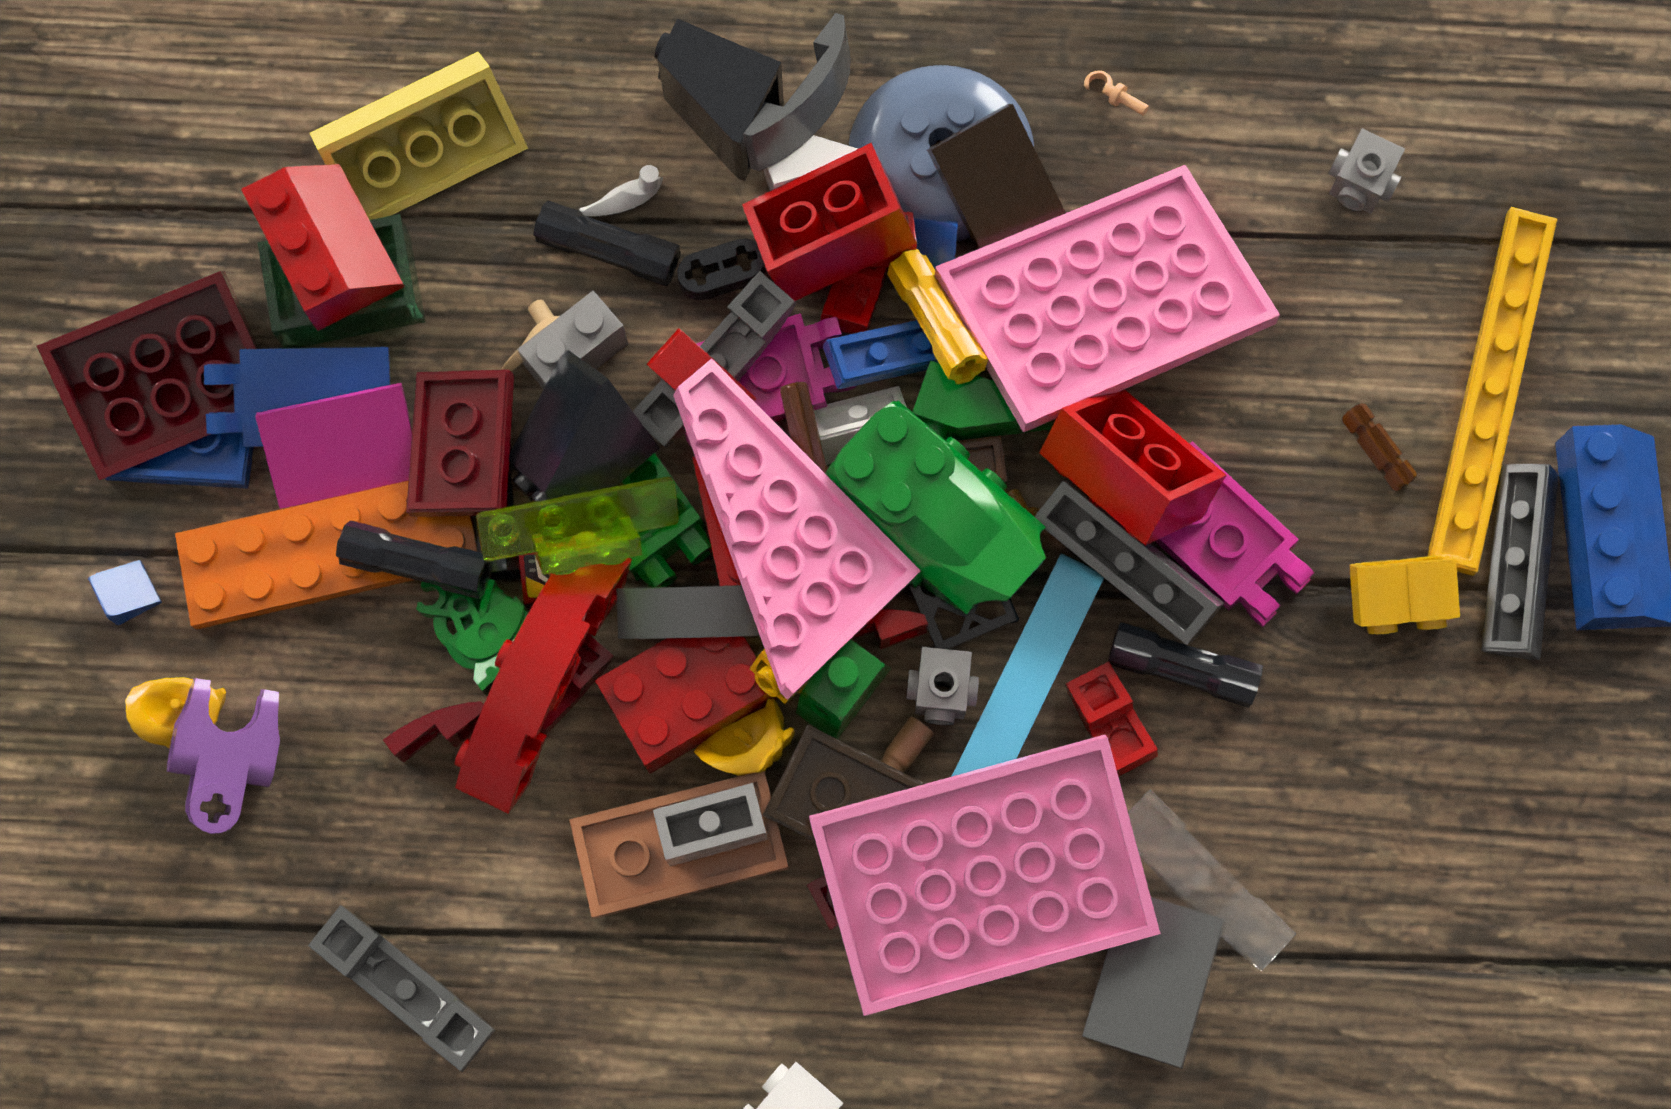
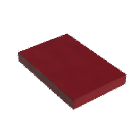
M509 369L416 373L406 513L410 516L506 515L514 374Z

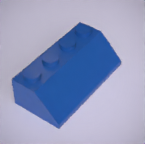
M1622 424L1572 426L1555 442L1576 629L1671 627V569L1654 436Z

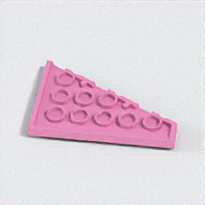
M710 359L679 385L673 396L780 693L788 700L912 581L921 570L713 359Z

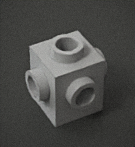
M1362 128L1350 152L1342 148L1340 149L1328 173L1336 178L1329 194L1336 197L1348 209L1354 211L1364 210L1371 214L1380 199L1389 202L1401 179V176L1393 172L1405 148Z
M922 647L919 671L909 670L907 699L916 700L915 714L925 715V722L936 725H954L955 718L964 719L967 706L976 707L979 677L970 676L972 652ZM945 685L950 690L947 692L939 691L935 686Z

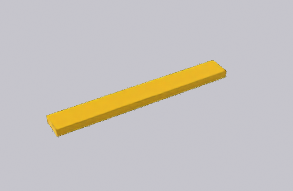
M1511 207L1506 214L1427 557L1447 555L1456 558L1457 572L1474 576L1479 568L1557 223V218Z

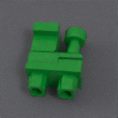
M655 453L621 482L640 506V510L628 517L614 501L618 495V490L615 487L587 512L591 515L596 513L600 515L611 533L610 543L613 549L632 558L629 571L637 581L641 578L649 587H669L675 582L678 577L665 560L679 549L682 550L693 566L700 564L713 554L711 543L705 533L707 528L702 518L690 504Z

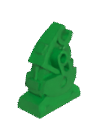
M492 579L489 580L485 594L480 599L444 591L438 585L421 581L420 588L424 592L437 591L439 598L433 605H424L422 602H417L416 610L424 617L433 618V626L437 638L447 648L451 657L460 667L474 674L473 680L482 692L488 696L500 669L495 667L498 652L507 639L514 641L528 614V609L516 596L512 599L504 594V591L499 589L495 580ZM448 621H453L457 632L454 635L448 629Z

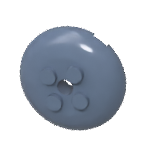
M933 65L904 72L880 86L867 99L857 114L851 130L849 146L859 149L872 143L893 186L903 212H913V218L956 221L958 222L956 241H962L971 237L927 149L931 148L937 140H945L1006 104L1014 105L1033 146L1034 141L1024 112L1003 87L992 79L970 69L948 65Z

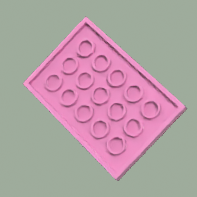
M1186 165L936 266L934 276L950 299L964 325L970 330L987 356L986 368L1023 433L1056 419L1063 407L1089 397L1122 391L1273 326L1277 323L1280 316Z
M1106 735L809 816L864 1016L1161 934L1109 740Z

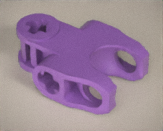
M193 678L183 709L174 724L167 761V772L191 775L185 801V812L189 821L200 830L210 834L222 833L231 829L239 819L246 784L269 787L272 782L280 744L278 730L279 692L261 689L251 721L240 730L225 732L214 725L209 716L211 681ZM218 793V801L226 804L224 813H215L213 820L208 821V814L200 810L201 802L211 801L213 794Z

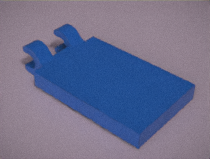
M389 347L240 349L239 364L204 365V385L233 384L235 412H210L206 414L207 434L243 432V447L263 446L255 417L258 412L390 385Z

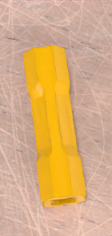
M918 249L903 252L899 258L890 263L887 272L888 277L901 299L909 305L932 345L933 354L947 378L954 380L956 384L972 381L976 375L985 371L988 362L987 356L970 330L964 325L950 299L934 276L935 269L928 257L920 254Z

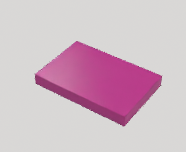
M402 383L258 412L255 416L280 509L409 481L412 424Z

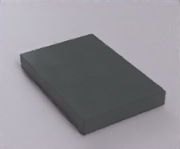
M1151 897L1161 934L1108 948L1082 1037L1183 1069L1225 920Z

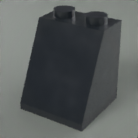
M677 19L670 34L664 32L660 37L654 54V58L658 62V79L661 80L664 99L737 178L745 181L751 166L743 133L766 103L778 106L783 105L781 62Z
M567 350L560 357L509 454V463L518 473L512 481L531 502L534 500L549 518H552L557 513L572 526L657 452L660 447L610 380L574 353Z

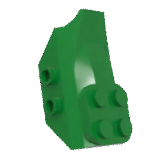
M900 401L890 402L876 412L840 450L825 474L921 570L908 583L910 586L916 588L921 584L929 592L965 614H968L977 603L993 600L1007 602L1046 559L1040 542V534L1046 526L1005 492L1007 485L996 473L988 468L981 472L968 460L970 453L957 440L948 437L945 441Z

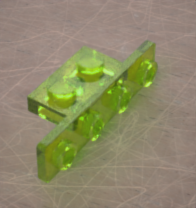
M670 476L480 512L476 515L481 552L485 561L534 552L543 575L551 573L566 575L575 572L581 567L601 563L616 565L626 561L628 558L641 556L642 549L638 532L675 525L679 521L675 483Z

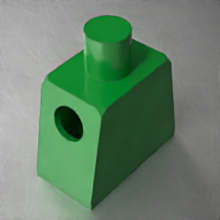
M850 639L804 686L795 713L814 728L838 739L891 668ZM815 705L824 710L827 713V715H825L819 709H817Z

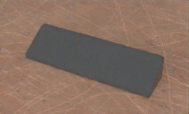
M1502 464L1481 649L1485 653L1528 660H1540L1558 488V473L1550 464Z

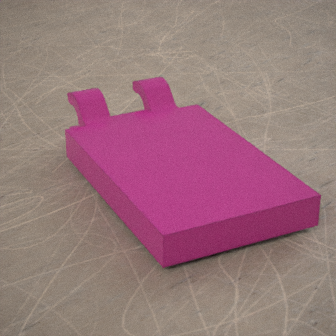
M801 313L788 317L763 353L738 381L757 398L754 402L774 422L786 419L780 389L784 385L806 382L809 387L814 410L827 407L824 393H839L856 388V386L837 390L830 367L824 368L819 349H823V344L827 339L842 336L837 317L824 319L808 326H804ZM686 432V433H685L686 440H687L689 446H691V443H690V441H689V438H688V435H687V432Z
M1192 441L1190 445L1227 476L1202 519L1155 542L1194 579L1225 603L1223 606L1228 611L1239 601L1252 619L1264 627L1277 614L1276 610L1280 605L1262 588L1278 574L1283 583L1297 594L1310 582V577L1314 572L1305 562L1291 552L1299 539Z

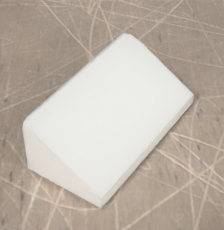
M899 386L830 403L825 408L814 410L826 465L834 461L840 450L876 412L890 402L897 400L907 407Z

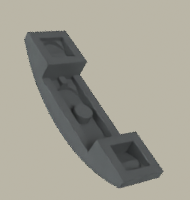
M835 13L814 40L817 64L785 106L766 103L743 133L751 169L761 171L797 150L823 126L837 107L848 83L851 66L844 15Z
M759 271L728 305L731 311L730 314L700 347L739 381L781 329L796 306V302ZM662 379L634 409L633 413L645 429L667 448L684 435L686 430L673 396L675 390Z
M742 585L616 589L618 639L759 636Z
M342 905L339 906L308 945L340 973L352 979L419 1034L425 1043L461 1072L467 1068L496 1031L438 980Z

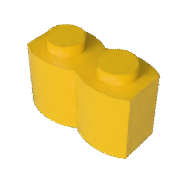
M1447 555L1349 565L1354 623L1361 627L1367 626L1368 634L1398 632L1397 624L1416 622L1417 629L1421 630L1441 629L1447 627V619L1460 617L1456 558Z

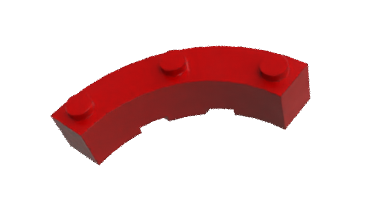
M581 534L578 535L568 550L560 548L557 551L549 567L548 574L550 577L532 605L514 641L507 639L498 652L495 667L500 668L483 705L471 739L467 738L464 741L455 759V766L460 767L455 786L456 789L509 814L531 783L540 752L547 737L546 734L540 732L549 711H556L563 700L579 667L581 657H579L577 652L587 634L596 636L603 622L617 603L616 589L624 588L632 558Z

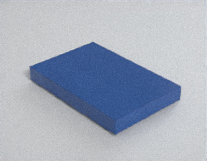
M243 432L210 434L104 479L110 481L248 489L254 447H243Z

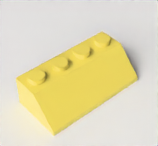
M479 52L310 133L325 165L340 164L372 225L528 149L490 66Z

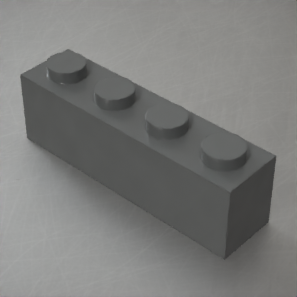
M1071 480L1062 481L1035 515V518L1046 526V531L1186 645L1198 637L1225 604L1150 543L1145 546L1141 541L1130 536L1118 521L1104 509L1093 504L1089 496Z

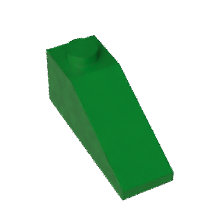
M930 361L912 413L944 440L952 437L958 441L1023 433L994 381L976 375L970 382L956 384L954 380L947 378L939 363ZM1056 419L1024 433L1051 430Z

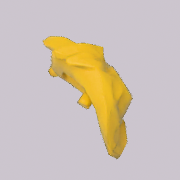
M185 677L163 678L147 681L133 687L125 700L126 718L132 730L141 739L152 744L166 746L170 749L174 724L183 709L193 679ZM211 688L209 716L214 725L217 723L219 712L225 703L226 691L224 688Z
M772 698L767 700L764 708L714 733L697 746L694 753L701 761L712 768L740 776L764 772L773 765V762L780 759L783 748L789 745L795 730L792 727L784 730V717L775 699Z

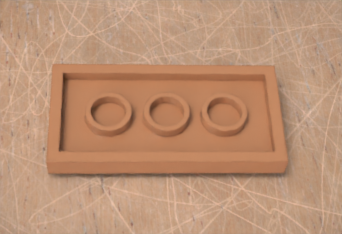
M765 771L742 775L569 819L591 917L597 919L788 870L789 867L778 824L763 816L768 840L669 866L665 860L653 813L654 809L753 783L760 811L763 815L771 799Z

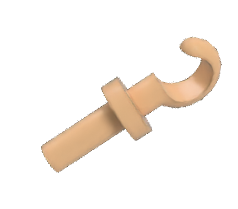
M1094 71L1086 76L1084 87L1089 90L1090 82L1094 79H1101L1106 82L1102 93L1109 96V104L1117 107L1121 103L1142 116L1147 113L1149 105L1127 94V86L1122 83L1113 86V80L1106 72Z

